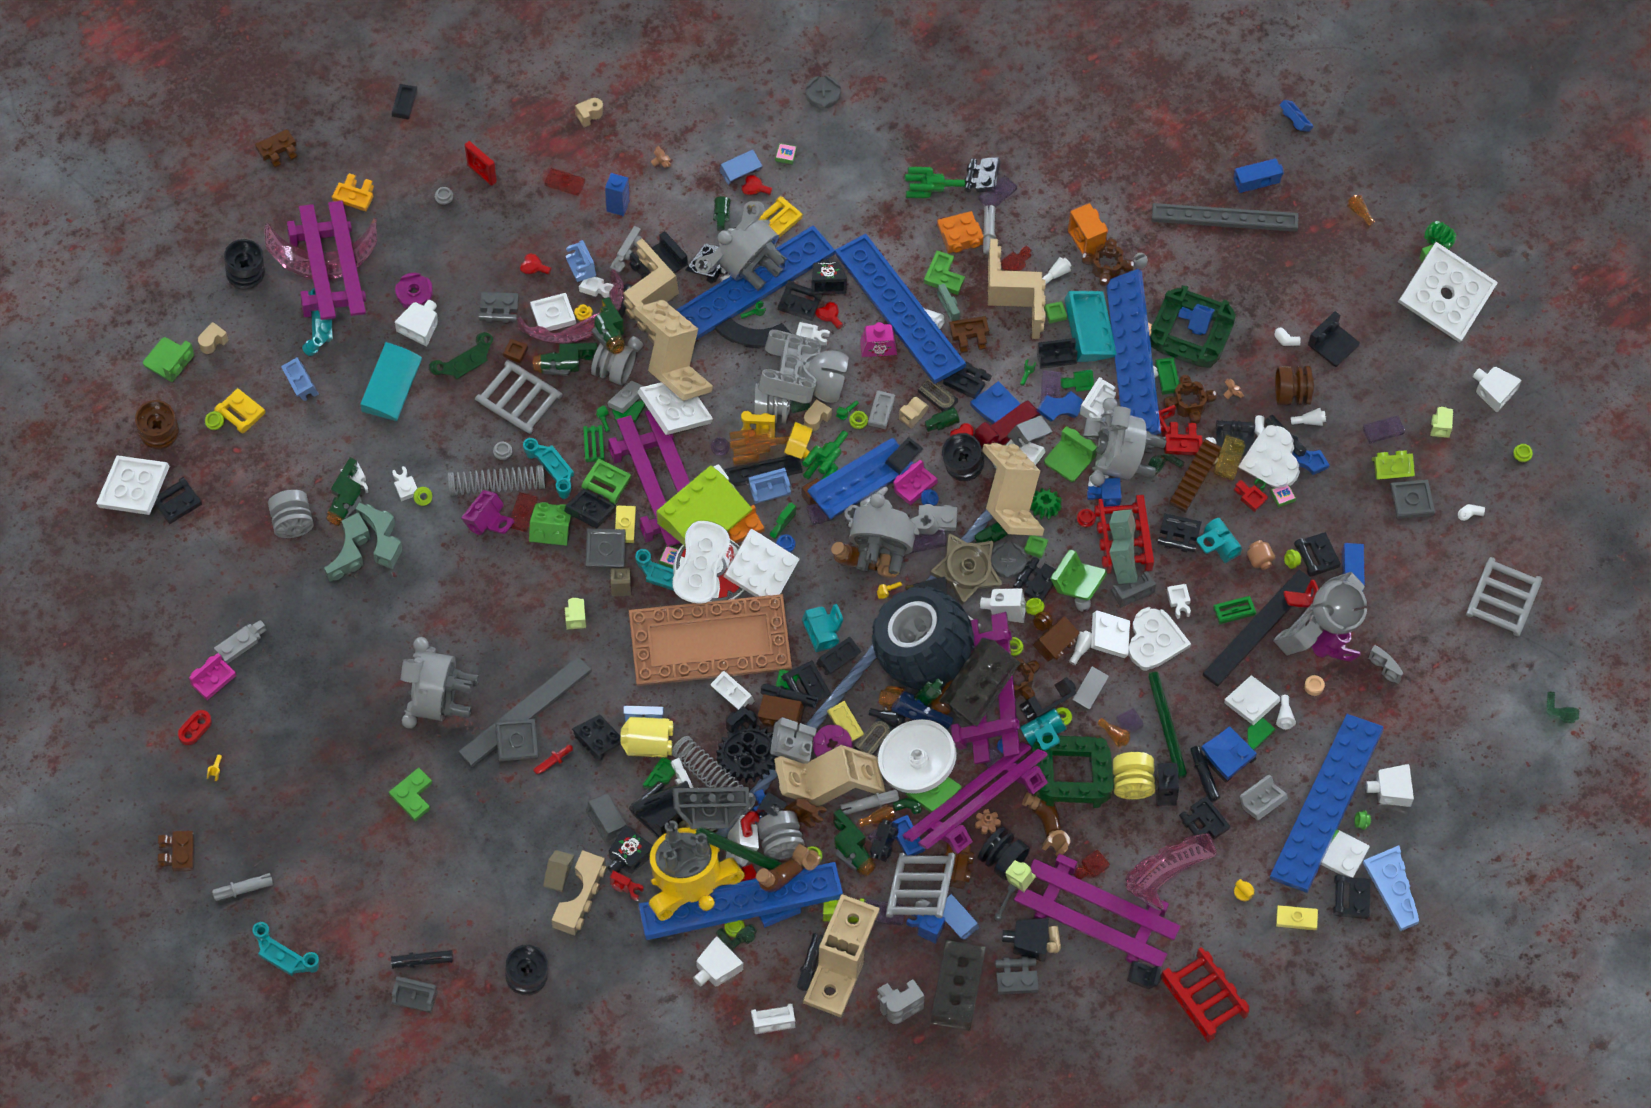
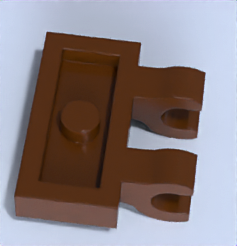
M288 129L255 144L264 161L270 159L274 167L281 165L278 154L286 151L291 160L297 157L294 147L296 146V141Z
M986 316L949 322L952 340L959 341L961 353L968 352L967 347L969 345L967 339L977 337L978 349H986L987 341L985 336L989 335Z
M798 798L787 805L782 811H793L797 815L798 822L813 828L816 824L811 822L810 818L817 823H821L824 819L819 817L818 812L823 814L827 809L822 806L815 808L816 806L810 804L808 800Z
M173 831V837L167 835L158 836L159 848L173 847L172 855L158 854L159 867L172 866L173 871H193V831Z

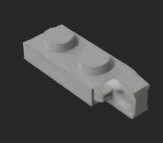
M633 227L611 264L610 271L618 275L623 272L625 260H630V254L633 252L632 249L634 246L637 247L636 242L642 239L640 228Z
M261 620L253 625L249 624L214 647V650L228 664L257 644L261 638L260 635L266 631V627Z

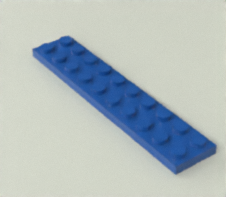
M813 225L776 248L787 258L785 263L780 266L784 270L778 277L775 278L765 267H759L754 271L766 282L759 291L744 278L736 281L730 276L679 307L676 311L698 328L696 340L714 330L715 326L728 318L735 317L785 286L788 280L793 281L811 270L813 263L835 255L834 248Z
M867 234L835 250V255L886 322L892 325L893 331L934 384L966 367L965 361Z
M1136 269L1110 279L1107 285L1111 329L1117 354L1115 355L1120 406L1131 409V416L1144 419L1146 431L1157 435L1161 433L1143 277L1142 271Z
M1346 714L1274 866L1270 880L1308 893L1382 735L1383 726Z
M832 862L818 865L810 871L804 868L803 871L776 892L764 891L757 879L742 881L733 885L719 886L709 894L714 899V906L708 911H704L699 907V901H689L681 905L669 919L661 921L649 906V901L639 903V909L646 940L838 900L843 891L836 864Z

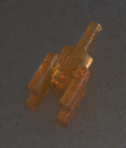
M755 429L729 432L730 440L748 437L746 439L729 441L730 449L734 448L733 455L751 454L734 457L733 464L756 462L759 460V454L771 451L770 446L787 444L789 436L769 439L767 433L756 435Z

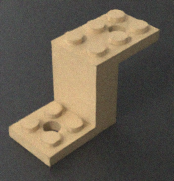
M640 239L636 242L638 249L636 252L639 260L651 273L624 292V304L627 315L637 321L640 330L646 331L648 338L654 344L656 333L633 314L634 308L659 300L668 302L679 294L676 275L643 239Z
M990 239L988 305L1032 307V339H1039L1040 332H1044L1045 279H1042V272L1001 271V246H998V239Z
M664 300L635 307L633 314L656 333L648 371L683 401L712 392L713 385L690 367L698 328Z
M998 443L984 444L983 453L997 467L986 509L1008 534L1043 536L1044 528L1029 512L1040 470L1015 444H1009L1008 446Z
M843 745L809 761L808 764L782 756L774 759L782 795L793 799H806L810 804L821 806L854 788L874 794L876 792L878 794L885 792L877 756Z
M841 894L819 946L818 967L803 1000L804 1004L842 1017L863 967L865 944L880 908ZM855 916L859 922L852 925L848 923L847 919ZM827 987H832L836 992L829 996L824 993V990Z

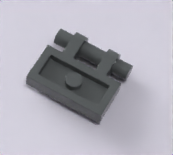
M481 292L480 311L487 313H479V320H485L488 323H492V321H503V323L516 322L517 314L510 313L518 312L519 294ZM493 312H503V314H493Z
M1022 956L1021 959L1004 957L1003 960H995V967L1004 969L1003 973H996L998 995L1038 993L1037 971H1029L1028 966H1036V958ZM1010 967H1022V971L1011 972Z

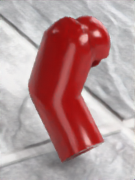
M754 811L748 812L740 820L744 837L752 836L751 825H755V821L759 822L760 820L759 815Z

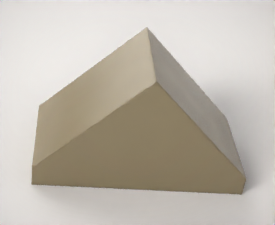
M611 568L612 596L631 595L630 568Z
M555 850L548 860L543 887L563 892L575 855Z

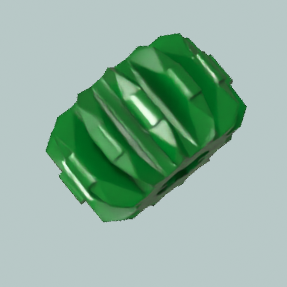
M1439 221L1429 224L1424 235L1427 242L1431 245L1437 242L1448 250L1455 243L1454 241L1457 236L1449 225Z
M1042 487L1040 492L1035 490L1030 510L1033 511L1034 516L1040 515L1041 520L1044 517L1050 520L1051 515L1056 517L1058 511L1061 510V497H1058L1057 491L1051 493V488L1045 491Z

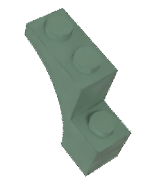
M359 503L356 507V513H359L362 520L369 524L377 535V545L373 553L375 563L393 569L402 552L401 541L396 537L390 536L395 527L394 516L387 511H379L372 505Z
M1132 509L1113 511L1109 522L1113 536L1110 556L1118 584L1135 583L1138 580L1134 559L1136 523Z
M359 513L341 521L345 533V543L339 556L328 566L324 567L325 575L329 582L339 580L345 574L355 572L361 566H364L362 556L356 546L363 545L370 540V534Z

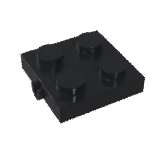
M582 489L565 506L564 512L597 529L615 511L616 505L605 500L601 494L596 495L586 489Z

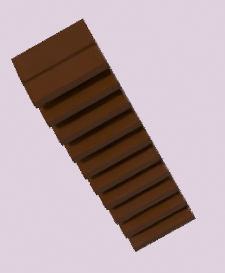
M1207 439L1203 441L1185 476L1171 497L1170 505L1185 513L1187 512L1219 456L1222 447Z

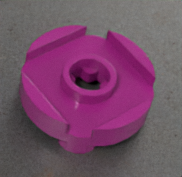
M409 273L400 278L401 281L395 286L396 297L406 309L415 302L424 306L427 300H431L433 295L431 281L419 273ZM412 288L419 290L417 293H411Z
M839 725L824 726L813 738V750L817 757L832 750L831 747L828 748V744L832 739L838 742L835 747L840 745L849 748L853 747L851 735Z

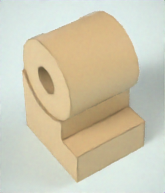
M591 98L575 105V115L583 127L589 126L591 119H599L603 115V103L600 99Z
M214 322L198 337L200 350L205 354L213 353L219 343L224 346L229 341L227 332Z
M914 397L909 404L904 405L899 410V419L912 429L925 415L929 406L918 397Z
M816 399L804 415V425L812 428V432L817 431L822 420L826 422L830 420L832 409Z

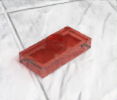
M554 168L550 169L545 180V186L577 196L580 195L585 184V178Z
M519 492L510 517L514 519V523L510 528L527 532L535 504L538 501L537 496Z

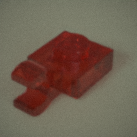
M1026 245L1018 255L1013 251L1000 261L1001 267L1005 271H1021L1026 267L1024 261L1032 256L1030 254L1032 250Z
M1097 849L1082 859V866L1075 870L1074 876L1082 880L1088 874H1091L1094 878L1108 869L1110 864Z

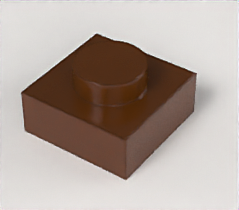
M510 339L503 352V357L521 363L528 350V345Z

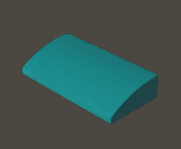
M1068 291L1064 300L1072 338H1075L1077 362L1098 361L1115 357L1117 355L1104 292Z
M385 342L361 401V411L397 421L422 357L405 348Z

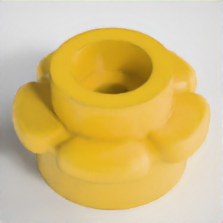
M583 304L575 309L574 315L580 322H587L592 317L591 313L593 311L591 307Z

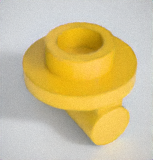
M1241 879L1235 883L1234 895L1238 900L1248 901L1255 894L1254 888L1250 883L1243 882Z

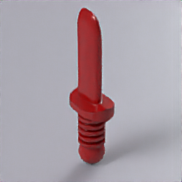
M568 744L557 753L555 751L551 752L552 756L534 768L533 771L536 774H540L557 761L561 764L563 762L561 760L562 757L572 752L573 746Z

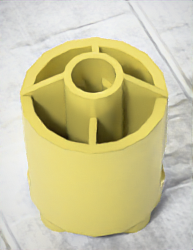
M629 717L621 728V745L628 756L667 758L668 755H672V740H669V736H673V721L662 718Z

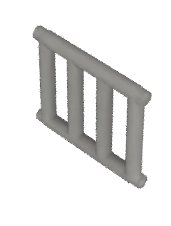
M507 360L503 370L481 395L478 394L475 397V400L518 428L531 434L533 426L557 398L560 399L563 394L517 364ZM511 371L520 375L497 404L488 400L490 395ZM526 380L535 384L511 414L502 409ZM541 389L550 394L527 423L518 419Z
M1489 557L1467 609L1466 616L1478 617L1513 631L1515 636H1520L1541 585L1542 577H1532L1497 563L1494 558ZM1492 569L1532 584L1529 593L1489 578ZM1489 585L1526 600L1523 609L1484 594L1485 586ZM1481 600L1518 615L1517 624L1476 609L1479 601Z
M899 853L886 917L892 918L893 915H935L937 918H942L955 854L949 853L948 856H906L905 853ZM905 864H946L944 873H903ZM901 881H942L940 890H899ZM897 898H938L937 907H895Z

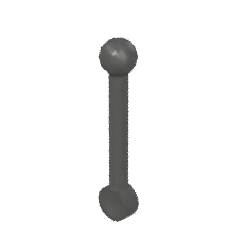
M1012 884L1008 886V893L999 912L994 915L996 921L1002 919L1005 906L1011 894L1016 890V887Z

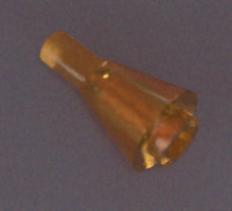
M1354 195L1348 200L1349 204L1347 207L1360 217H1363L1369 226L1375 222L1368 213L1369 211L1362 195Z
M1103 718L1098 721V725L1106 730L1117 747L1126 746L1129 743L1130 731L1110 724Z
M886 804L870 816L860 819L859 823L861 827L872 823L879 824L883 819L892 822L896 816L893 807H888Z

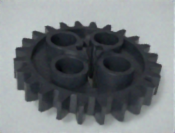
M750 724L748 729H745L744 725H742L739 731L737 728H734L735 733L733 734L727 732L728 738L722 737L723 743H718L719 750H716L717 762L722 766V769H726V773H730L731 777H736L737 781L740 782L743 778L745 783H747L752 778V781L755 782L756 777L763 780L762 774L765 773L769 776V769L775 770L774 759L778 756L772 755L770 752L773 732L768 733L767 728L760 730V726L757 725L753 729Z

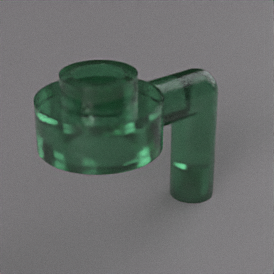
M1164 453L1162 456H1153L1148 466L1155 467V474L1157 475L1166 461L1179 468H1182L1185 462L1172 454Z
M1547 692V714L1559 716L1565 723H1574L1575 720L1579 719V709L1574 707L1555 708V692Z
M748 925L740 930L731 941L723 928L716 932L721 941L730 950L735 949L742 943H751L756 938L755 934L757 933L753 925Z

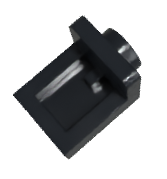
M743 706L737 712H732L728 715L726 729L733 733L734 728L738 729L745 722L749 725L751 724L754 729L757 726V717L752 710H747Z
M1134 961L1131 963L1127 981L1146 989L1156 987L1161 981V967L1156 966L1152 968Z

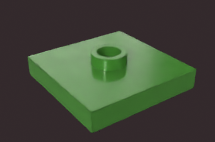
M947 777L944 782L929 791L906 793V795L911 799L918 800L922 804L921 806L931 813L960 791L961 785Z

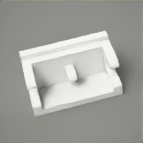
M1099 377L1081 404L1080 415L1086 418H1102L1101 414L1104 413L1103 402L1106 398H1115V387Z
M725 671L711 683V686L738 710L747 704L752 705L755 702L752 695Z
M788 1004L787 1007L756 1011L755 1009L751 1011L755 1034L795 1028L792 1004Z

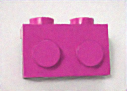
M922 460L913 463L906 472L898 475L893 482L894 492L909 505L919 499L924 490L931 489L938 483L937 478L924 468Z
M217 653L215 656L209 657L201 668L195 669L191 673L189 680L191 686L206 700H209L236 677V672Z

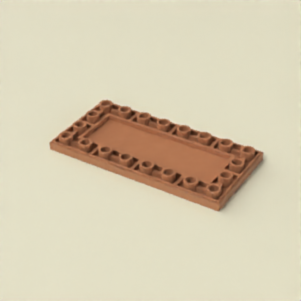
M783 594L629 610L637 686L717 678L723 671L729 676L777 672L780 669L792 670Z

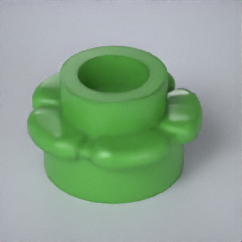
M1363 810L1355 814V826L1363 830L1370 826L1371 816L1367 814V811Z

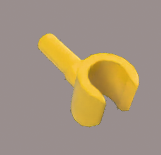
M897 582L888 586L885 584L880 585L877 590L878 598H887L889 596L888 591L902 586V583Z
M217 755L213 766L208 767L207 779L209 776H215V781L218 780L221 755Z

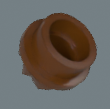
M1046 611L1038 612L1033 620L1034 626L1041 631L1049 629L1052 626V615Z

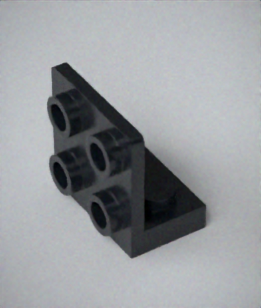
M1336 311L1310 334L1308 345L1335 367L1360 345L1358 340L1339 326L1341 315Z

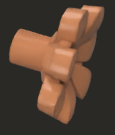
M657 146L654 151L656 158L651 160L652 165L655 167L658 164H662L664 168L670 167L669 156H665L664 151L660 146Z
M1226 379L1225 383L1228 386V390L1223 395L1227 399L1233 395L1240 398L1244 397V394L1239 391L1241 388L1235 385L1232 379Z
M986 809L983 811V814L978 813L976 815V819L979 821L975 823V828H982V834H987L988 830L993 834L996 831L995 826L999 827L1001 821L997 819L998 814L996 812L990 814V811Z

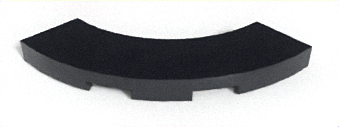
M728 318L715 326V330L722 337L732 343L736 342L748 348L760 349V347H765L771 330L791 333L783 323L766 329H752L736 323L732 318Z

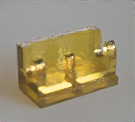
M1226 435L1214 475L1234 481L1246 446L1244 441Z

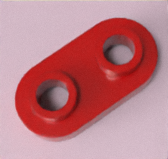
M198 710L194 712L178 731V737L182 744L193 745L208 730L212 720L207 711ZM201 720L205 721L203 724H199ZM187 735H192L191 738H186Z

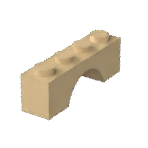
M582 850L575 866V874L582 881L583 889L574 900L559 903L552 918L553 928L572 935H576L577 930L582 929L584 924L583 916L585 912H589L592 905L590 900L593 894L596 895L599 890L600 884L598 882L600 877L603 878L607 871L605 858Z

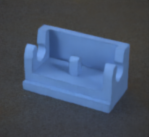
M752 149L722 163L720 173L727 184H730L735 179L755 170H760L762 164Z
M583 240L566 248L568 252L575 250L574 253L566 255V260L577 282L596 277L594 262Z
M298 357L281 366L297 397L300 396L303 401H306V395L312 394L314 397L319 395Z
M785 468L749 477V489L755 504L791 494L790 482Z
M952 894L949 895L946 899L943 917H945V921L959 937L965 940L980 927Z

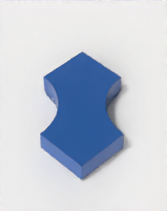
M1072 391L1068 392L1063 398H1053L1046 395L1036 411L1050 422L1059 415H1068L1075 418L1078 416L1084 400Z
M1321 450L1306 451L1305 455L1300 457L1292 452L1299 466L1307 469L1312 475L1324 471L1330 466Z

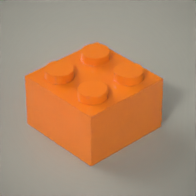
M1090 203L1070 211L1069 234L1082 255L1083 253L1095 255L1096 247L1106 243V235L1108 233L1106 224L1101 222L1098 211L1095 208L1093 209Z

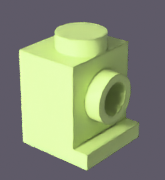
M1438 407L1436 409V415H1432L1431 425L1433 427L1430 436L1450 437L1453 409H1447L1446 407Z
M570 598L568 600L569 607H565L566 628H586L584 599Z
M1016 860L1005 872L1008 882L1025 892L1036 877L1027 864L1019 863Z

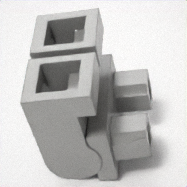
M781 717L774 724L771 754L808 764L816 728L801 723L798 725V722Z
M913 979L906 983V990L902 993L898 989L893 991L888 983L877 989L880 1012L883 1016L886 1015L887 1020L892 1024L901 1023L924 1009V994Z

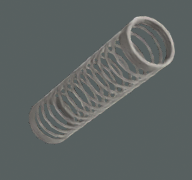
M543 465L536 466V485L533 468L530 466V486L525 466L524 483L522 482L520 467H518L517 483L515 471L512 467L511 484L508 468L506 467L505 486L502 469L500 468L499 487L496 470L493 469V488L488 469L487 489L484 472L481 470V490L477 470H475V490L471 471H469V489L467 488L465 471H463L462 489L459 472L457 471L456 490L454 472H448L449 495H458V483L460 493L464 495V481L468 495L470 494V486H472L473 494H476L477 485L479 493H481L483 483L484 489L489 491V482L491 491L494 493L495 481L497 490L500 493L501 479L503 490L506 492L507 478L509 489L512 492L513 477L515 488L518 491L519 476L521 487L524 491L525 474L529 490H531L532 479L535 489H537L538 482L539 489H545Z
M689 736L681 738L674 745L672 755L676 759L680 758L681 763L689 771L693 772V775L701 779V782L705 783L707 787L711 788L714 786L716 788L717 784L727 774L729 775L728 779L720 787H724L731 778H733V782L728 787H732L735 782L738 783L736 787H743L742 784L739 785V781H735V777H731L730 773H726V769H722V766L718 765L717 761H714L712 757L709 758V754H705V750H701V746H696V742H693V739ZM689 740L683 751L677 754L681 745ZM697 747H699V751L692 756L690 761L686 762L687 757H689L694 752V750ZM703 751V755L697 759L694 765L690 766L691 761ZM705 755H708L707 759L701 763L699 768L694 770L695 766L703 759V757ZM709 759H712V762L704 769V771L698 774L699 770L707 763V761ZM716 763V766L708 773V775L706 777H703V774L712 766V764ZM720 767V771H718L710 781H707L708 777L716 770V768ZM724 770V775L714 785H711L712 781ZM749 792L750 807L742 815L746 814L755 804L756 797L751 792Z

